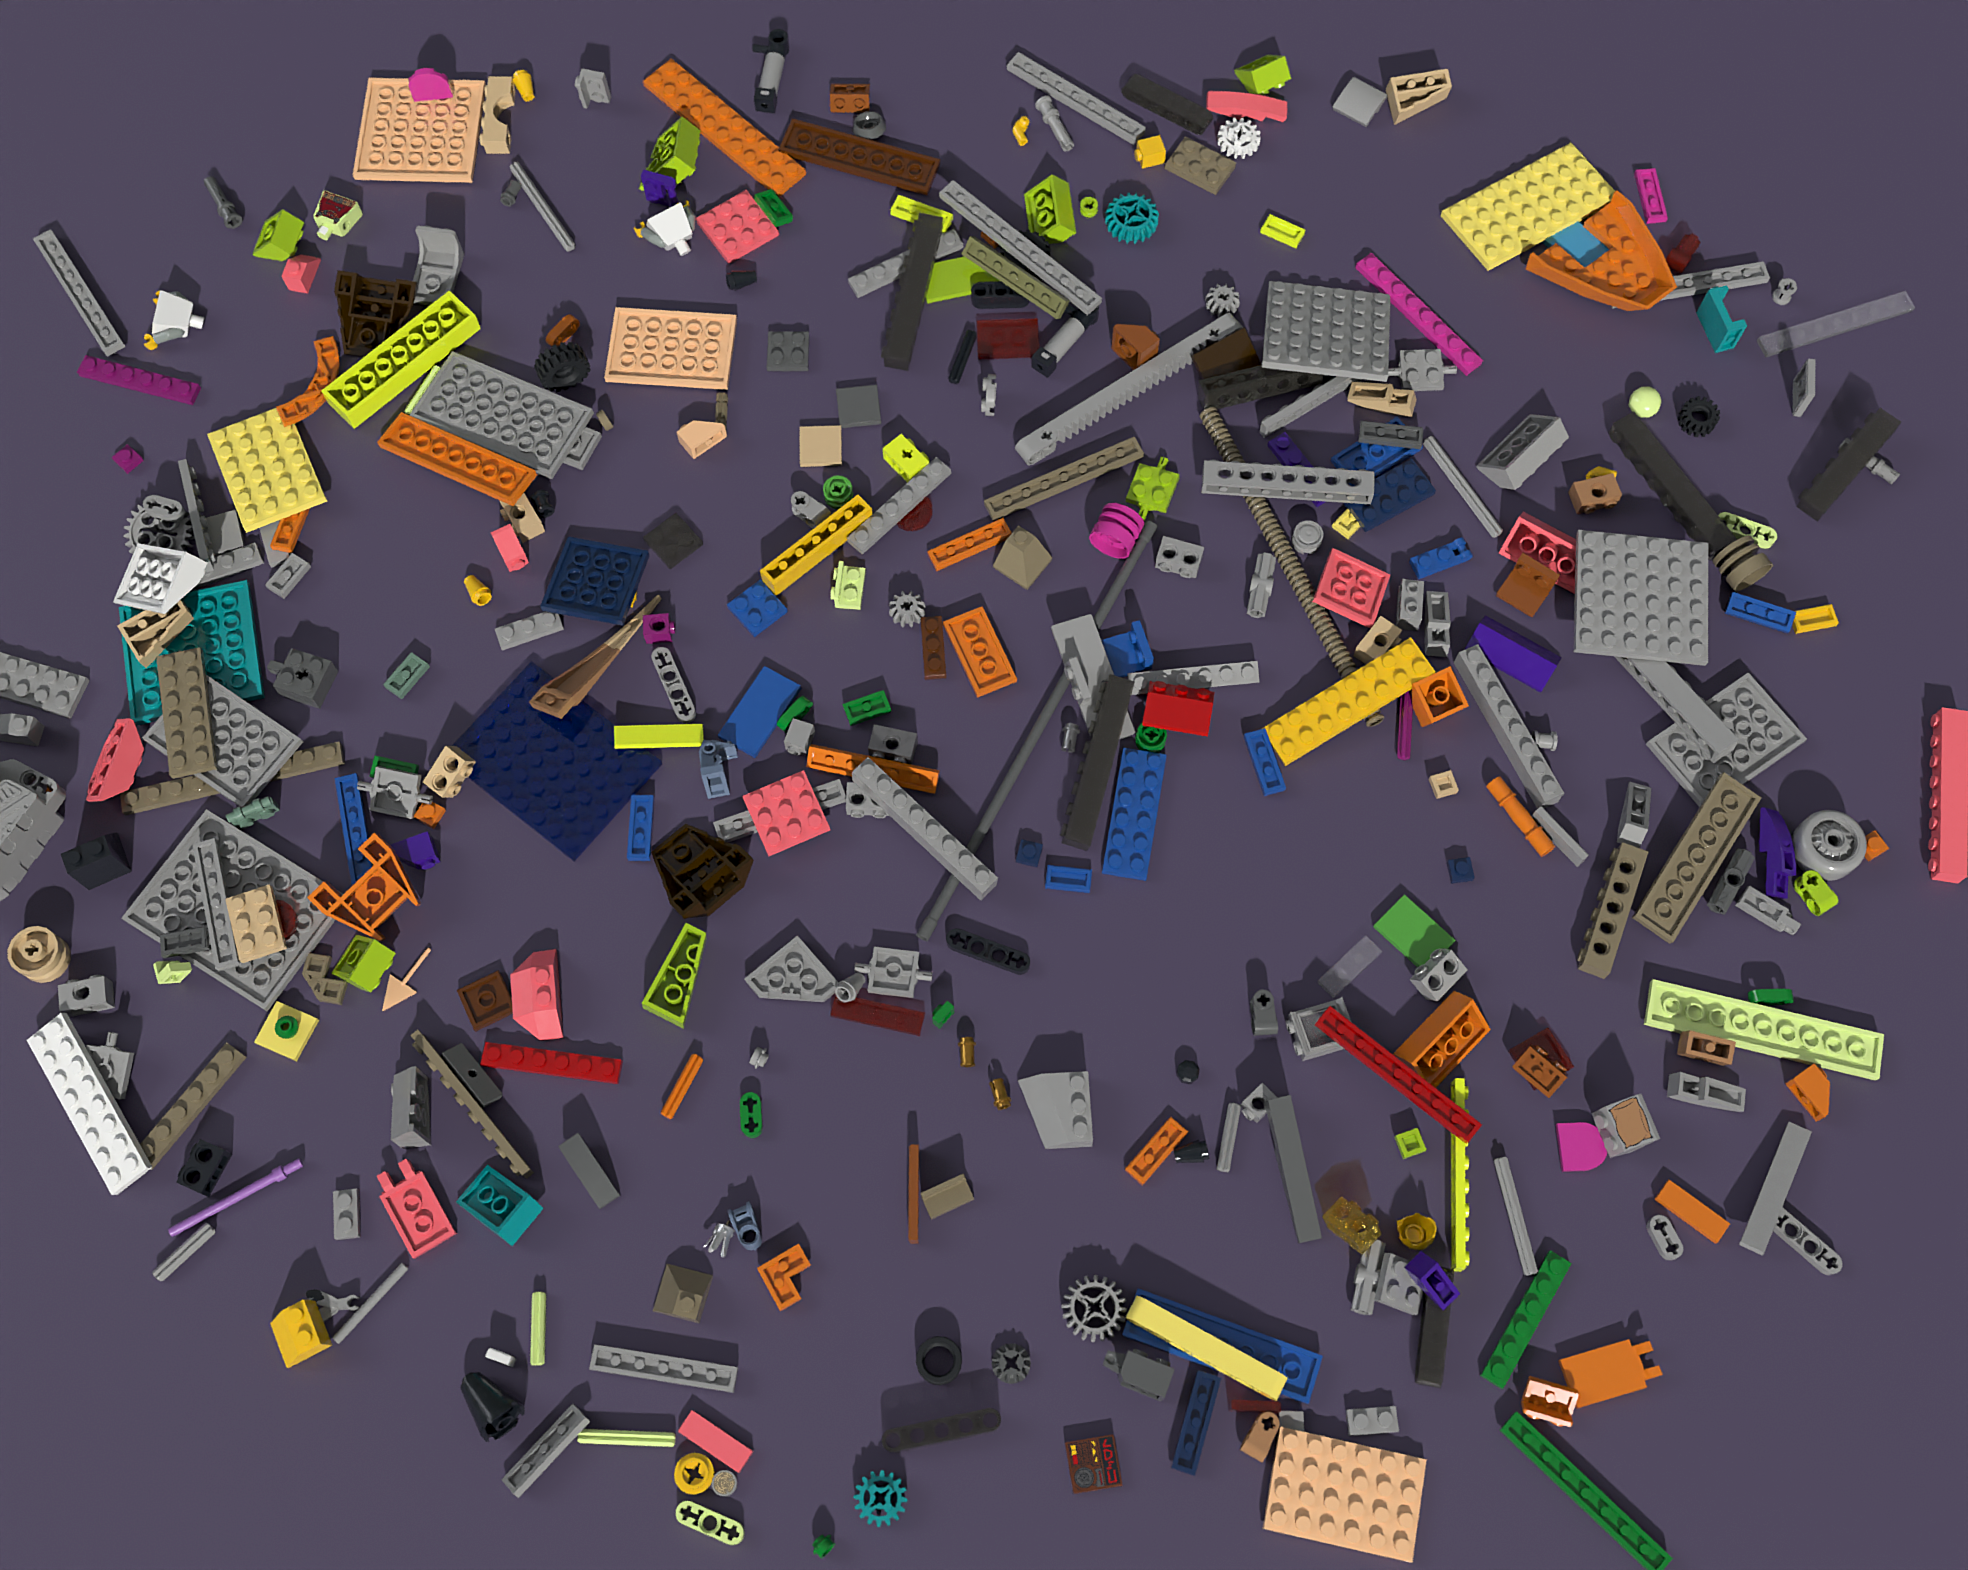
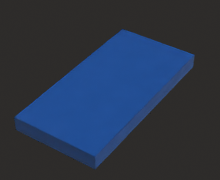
M1398 416L1387 422V424L1404 425ZM1357 441L1331 457L1330 461L1336 468L1374 472V479L1421 451L1423 446L1421 449L1360 443Z
M764 666L719 732L718 738L725 742L731 741L737 749L756 758L777 727L779 718L789 709L802 689L801 685Z

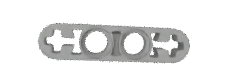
M658 647L651 655L653 664L677 719L682 723H690L696 717L694 705L670 651L665 647ZM662 654L665 657V661L667 664L664 667L662 665L661 660L659 659V655ZM671 671L676 674L673 680L668 681L664 679V675L667 672ZM682 690L684 694L681 698L675 699L672 697L673 691ZM683 703L685 704V707L689 712L688 716H685L683 714L682 708L680 706Z
M1782 1207L1773 1232L1825 1275L1838 1273L1843 1263L1840 1256ZM1784 1217L1785 1220L1777 1226L1776 1224L1780 1222L1779 1220ZM1786 1224H1792L1796 1228V1235L1794 1237L1786 1234ZM1806 1240H1810L1815 1244L1816 1250L1814 1253H1809L1805 1250L1804 1243ZM1818 1255L1822 1256V1257L1819 1258V1259H1816V1258H1815V1257L1818 1256ZM1832 1259V1260H1833V1262H1832V1266H1833V1267H1831V1268L1828 1269V1268L1826 1267V1265H1827V1261H1826V1260Z

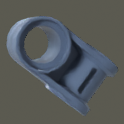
M750 1201L746 1202L745 1206L733 1211L731 1209L727 1210L732 1226L743 1247L750 1251L759 1248L762 1244V1235ZM748 1233H755L756 1239L753 1242H745L744 1239Z

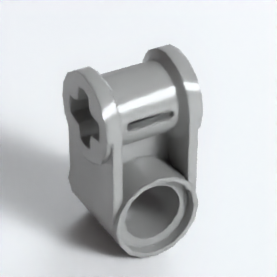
M798 491L792 495L793 514L812 529L831 516V512L825 505L817 502L807 493Z

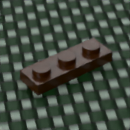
M942 616L921 617L925 680L946 678Z

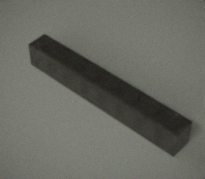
M919 213L918 220H914L912 232H915L914 237H910L908 243L910 253L904 259L903 267L906 268L905 274L901 273L899 285L901 290L900 292L897 291L895 295V304L897 306L896 310L892 309L890 316L892 326L887 328L886 332L887 346H883L881 358H884L885 367L909 371L943 231V217Z
M1635 412L1613 423L1608 433L1611 440L1620 447L1623 455L1632 462L1637 473L1644 477L1650 489L1656 492L1662 504L1668 507L1674 519L1684 527L1687 535L1695 542L1708 543V559L1710 561L1726 546L1737 540Z
M1109 674L1107 679L1101 682L1099 692L1102 693L1100 700L1096 701L1093 710L1094 713H1097L1095 721L1091 720L1088 728V733H1091L1090 740L1085 741L1082 750L1085 758L1084 761L1079 762L1077 774H1080L1079 780L1074 782L1071 794L1074 795L1073 802L1068 803L1065 815H1068L1067 824L1063 823L1060 830V836H1063L1062 844L1085 851L1091 846L1134 681Z

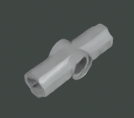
M1270 553L1258 554L1255 572L1251 579L1247 614L1254 618L1265 617L1268 598L1271 596L1276 557Z
M1364 1239L1360 1263L1356 1267L1354 1276L1355 1289L1351 1311L1355 1313L1372 1315L1386 1244L1380 1240Z

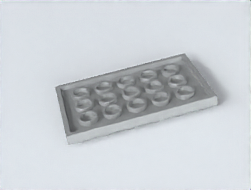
M1747 673L1706 701L1707 706L1721 717L1722 722L1729 729L1736 733L1739 741L1733 751L1712 763L1676 723L1649 740L1646 745L1700 807L1720 774L1725 772L1744 785L1800 746L1807 738L1755 679Z
M206 675L217 769L193 775L242 808L255 800L303 741ZM162 714L142 739L167 756Z

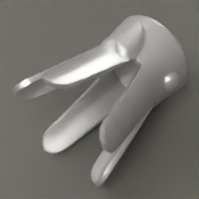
M730 1220L727 1221L726 1225L718 1223L715 1226L713 1235L703 1248L714 1237L708 1249L709 1252H713L723 1240L721 1257L724 1258L726 1256L730 1238L733 1237L735 1231L728 1226Z

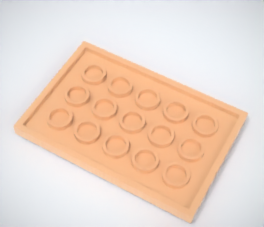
M615 307L604 376L605 381L728 390L737 315Z
M1279 1427L1262 1529L1411 1563L1413 1561L1426 1459Z

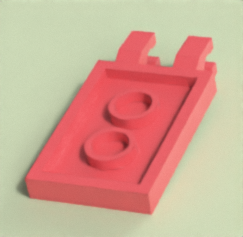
M405 1159L398 1163L405 1176L404 1180L395 1184L390 1174L386 1171L377 1175V1178L384 1189L379 1197L411 1257L415 1259L457 1233L424 1172H420V1170L416 1172L410 1160Z

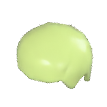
M1649 386L1640 387L1630 395L1628 406L1633 414L1638 417L1649 418L1659 411L1661 397L1654 388Z

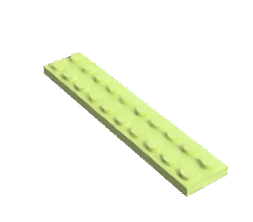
M1655 979L1650 981L1644 1025L1680 1034L1683 1031L1691 1030L1735 1041V1047L1809 1065L1815 1063L1817 1067L1875 1081L1880 1077L1884 1034Z

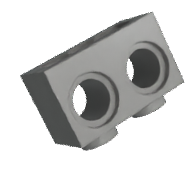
M1163 536L1155 568H1159L1163 572H1174L1185 578H1196L1203 557L1204 547ZM1169 554L1172 555L1173 558H1167L1164 555ZM1186 560H1191V561H1193L1194 563L1188 564V563H1186L1185 561H1186Z
M1402 579L1398 589L1396 626L1400 629L1418 630L1422 621L1424 581Z
M847 782V815H851L854 818H861L864 815H873L875 818L889 816L854 782ZM856 798L863 799V802L860 804H854L852 801Z
M1439 948L1430 954V959L1425 964L1420 965L1415 970V974L1410 978V981L1426 1000L1438 1001L1467 971V968L1451 949ZM1429 977H1431L1430 985L1428 984Z

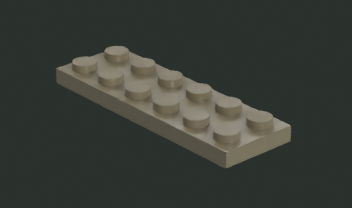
M199 647L156 656L170 777L174 779L216 770L217 763L203 650Z

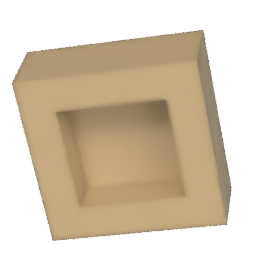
M1451 770L1429 777V782L1436 799L1456 794L1459 791Z

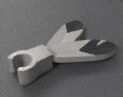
M316 1289L306 1292V1297L309 1300L316 1301V1304L324 1306L319 1309L323 1322L334 1316L339 1310L350 1309L357 1311L359 1309L356 1305L353 1307L350 1305L353 1299H360L356 1295L337 1299Z

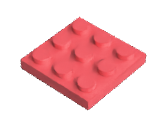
M747 190L696 218L697 224L728 264L779 236L777 228Z
M1332 548L1312 602L1371 629L1375 623L1390 574Z
M804 770L742 796L768 857L830 831L829 824Z

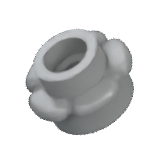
M757 1047L749 1063L754 1065L755 1069L759 1066L764 1067L769 1057L766 1054V1048Z

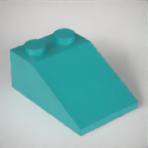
M489 1165L481 1171L456 1201L457 1204L511 1246L515 1244L544 1209L528 1193Z

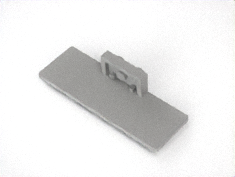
M1088 614L1052 625L1051 631L1065 666L1066 678L1071 682L1073 697L1078 701L1093 745L1096 747L1134 735V727L1092 615Z

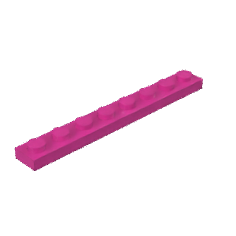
M1372 253L1356 264L1355 268L1380 293L1390 295V302L1438 349H1441V352L1466 376L1482 364L1483 360Z

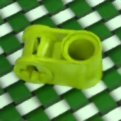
M1809 870L1794 880V890L1814 915L1820 916L1838 904L1837 895L1829 888L1818 872Z

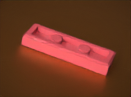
M691 1410L678 1430L679 1433L738 1473L741 1472L753 1453L752 1450L693 1410Z

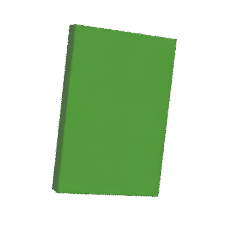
M1405 894L1373 926L1416 967L1425 964L1430 959V954L1436 949H1449L1456 941Z

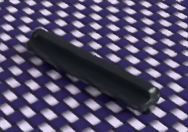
M969 329L965 333L948 377L950 383L958 384L960 382L977 338L975 331Z

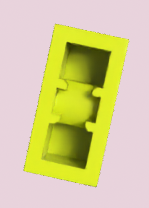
M902 434L882 448L883 459L907 483L929 464L928 456L924 452L920 453L916 449L914 442L910 438L906 439Z

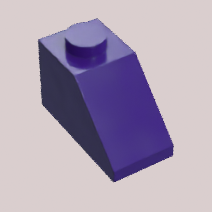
M428 831L390 845L395 850L400 862L418 870L430 869L440 862L434 840Z
M1422 1251L1404 1267L1414 1282L1440 1309L1444 1310L1460 1295L1440 1265Z

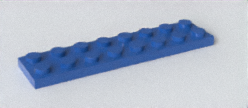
M1139 1288L1137 1289L1135 1298L1140 1296L1286 1376L1287 1381L1280 1394L1309 1404L1323 1358L1322 1355ZM1127 1320L1122 1336L1216 1370Z

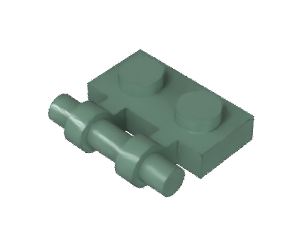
M268 796L263 799L257 798L252 801V804L241 808L239 806L234 808L233 812L225 816L228 822L232 823L235 827L247 828L253 825V822L261 818L268 819L274 816L275 812L280 809L277 802Z

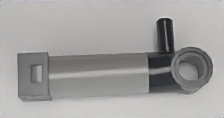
M775 29L770 32L769 46L752 45L753 52L766 54L759 88L756 87L754 95L755 110L759 112L775 114L777 106L776 96L785 58L789 53L788 35L782 29Z
M1068 304L1065 312L1071 315V317L1043 348L1040 346L1033 354L1031 367L1048 378L1054 372L1057 363L1090 325L1097 322L1099 305L1087 315L1079 308L1075 309Z

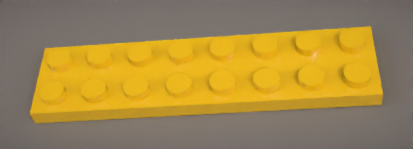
M1410 637L1262 729H1266L1271 746L1283 764L1287 766L1412 689L1413 683L1435 674L1436 671Z

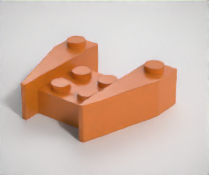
M373 833L358 848L373 866L349 890L341 895L329 882L324 881L307 898L323 914L379 941H384L386 938L377 928L407 899L415 906H420L422 903L395 850L378 833Z

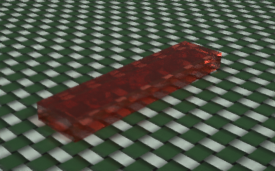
M835 994L830 1016L920 1036L925 1012L856 997L853 1001L842 1002Z

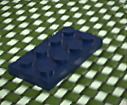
M1410 459L1374 479V496L1371 504L1344 503V505L1350 510V513L1353 514L1366 533L1435 495L1436 489L1413 459Z

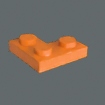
M799 1244L757 1268L780 1311L801 1300L790 1278L811 1266Z

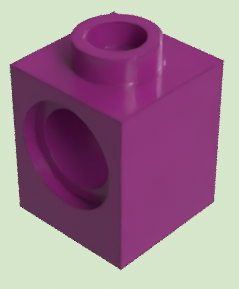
M669 613L643 615V635L646 644L672 642V634L676 633L675 622L671 621ZM659 626L664 627L662 630H655Z

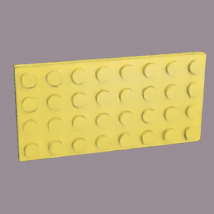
M1569 143L1446 208L1441 212V217L1489 271L1570 225L1597 213L1611 202L1615 190L1576 147Z

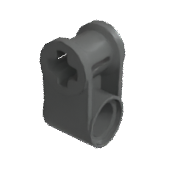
M1259 990L1250 1001L1253 1036L1277 1034L1278 1021L1275 1014L1273 995L1267 990ZM1259 998H1262V1001L1266 1002L1264 1006H1262L1260 1002H1257Z

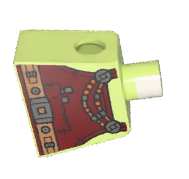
M324 190L314 213V220L320 228L317 235L323 240H328L332 233L341 237L345 236L363 215L358 202Z

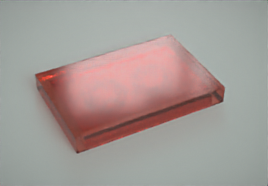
M1038 318L977 320L978 359L1032 358L1033 354L1039 349Z

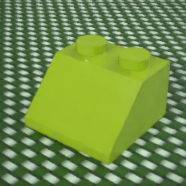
M1266 55L1234 70L1250 94L1265 95L1269 92V89L1273 87L1280 88L1285 85L1286 81L1291 79L1285 56Z
M282 209L264 222L252 255L278 261H284L289 257H293L297 251L296 243L303 234L301 229L304 222Z
M355 935L331 974L361 990L371 993L380 984L384 971L392 965L393 957L396 953L375 939Z

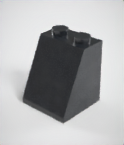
M117 832L103 835L61 853L67 874L88 890L132 872Z

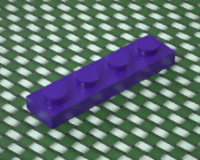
M1286 432L1268 442V448L1283 466L1302 465L1314 468ZM1312 501V502H1313V504H1314L1316 507H1318V506L1322 505L1323 503H1325L1326 501Z

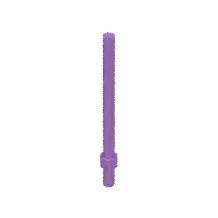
M298 1158L285 1166L280 1165L274 1168L272 1173L168 1228L170 1235L173 1237L271 1183L286 1179L288 1174L304 1166L302 1160Z

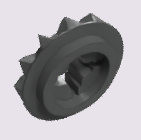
M1016 1343L1004 1344L994 1353L992 1369L999 1380L1009 1384L1018 1383L1029 1373L1031 1361L1025 1348ZM1005 1355L1012 1359L1018 1355L1016 1365L1019 1371L1011 1367L1004 1372L1003 1370L1006 1368L1007 1362L1003 1356Z

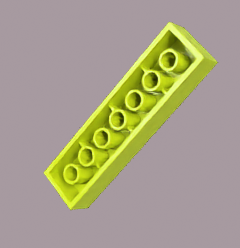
M448 291L326 386L321 392L328 404L355 429L479 331L481 327L476 315L452 292Z

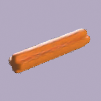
M692 1054L661 1110V1114L664 1117L672 1119L703 1062L702 1057Z

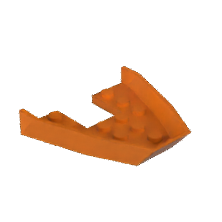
M1618 190L1614 192L1611 202L1587 219L1583 225L1586 230L1610 250L1584 268L1555 243L1539 256L1534 252L1531 253L1526 266V270L1583 297L1625 311L1648 310L1677 288L1662 250L1632 202Z

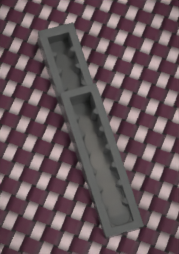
M1291 1095L1269 1099L1264 1104L1276 1147L1274 1152L1297 1242L1299 1244L1320 1239L1322 1235Z

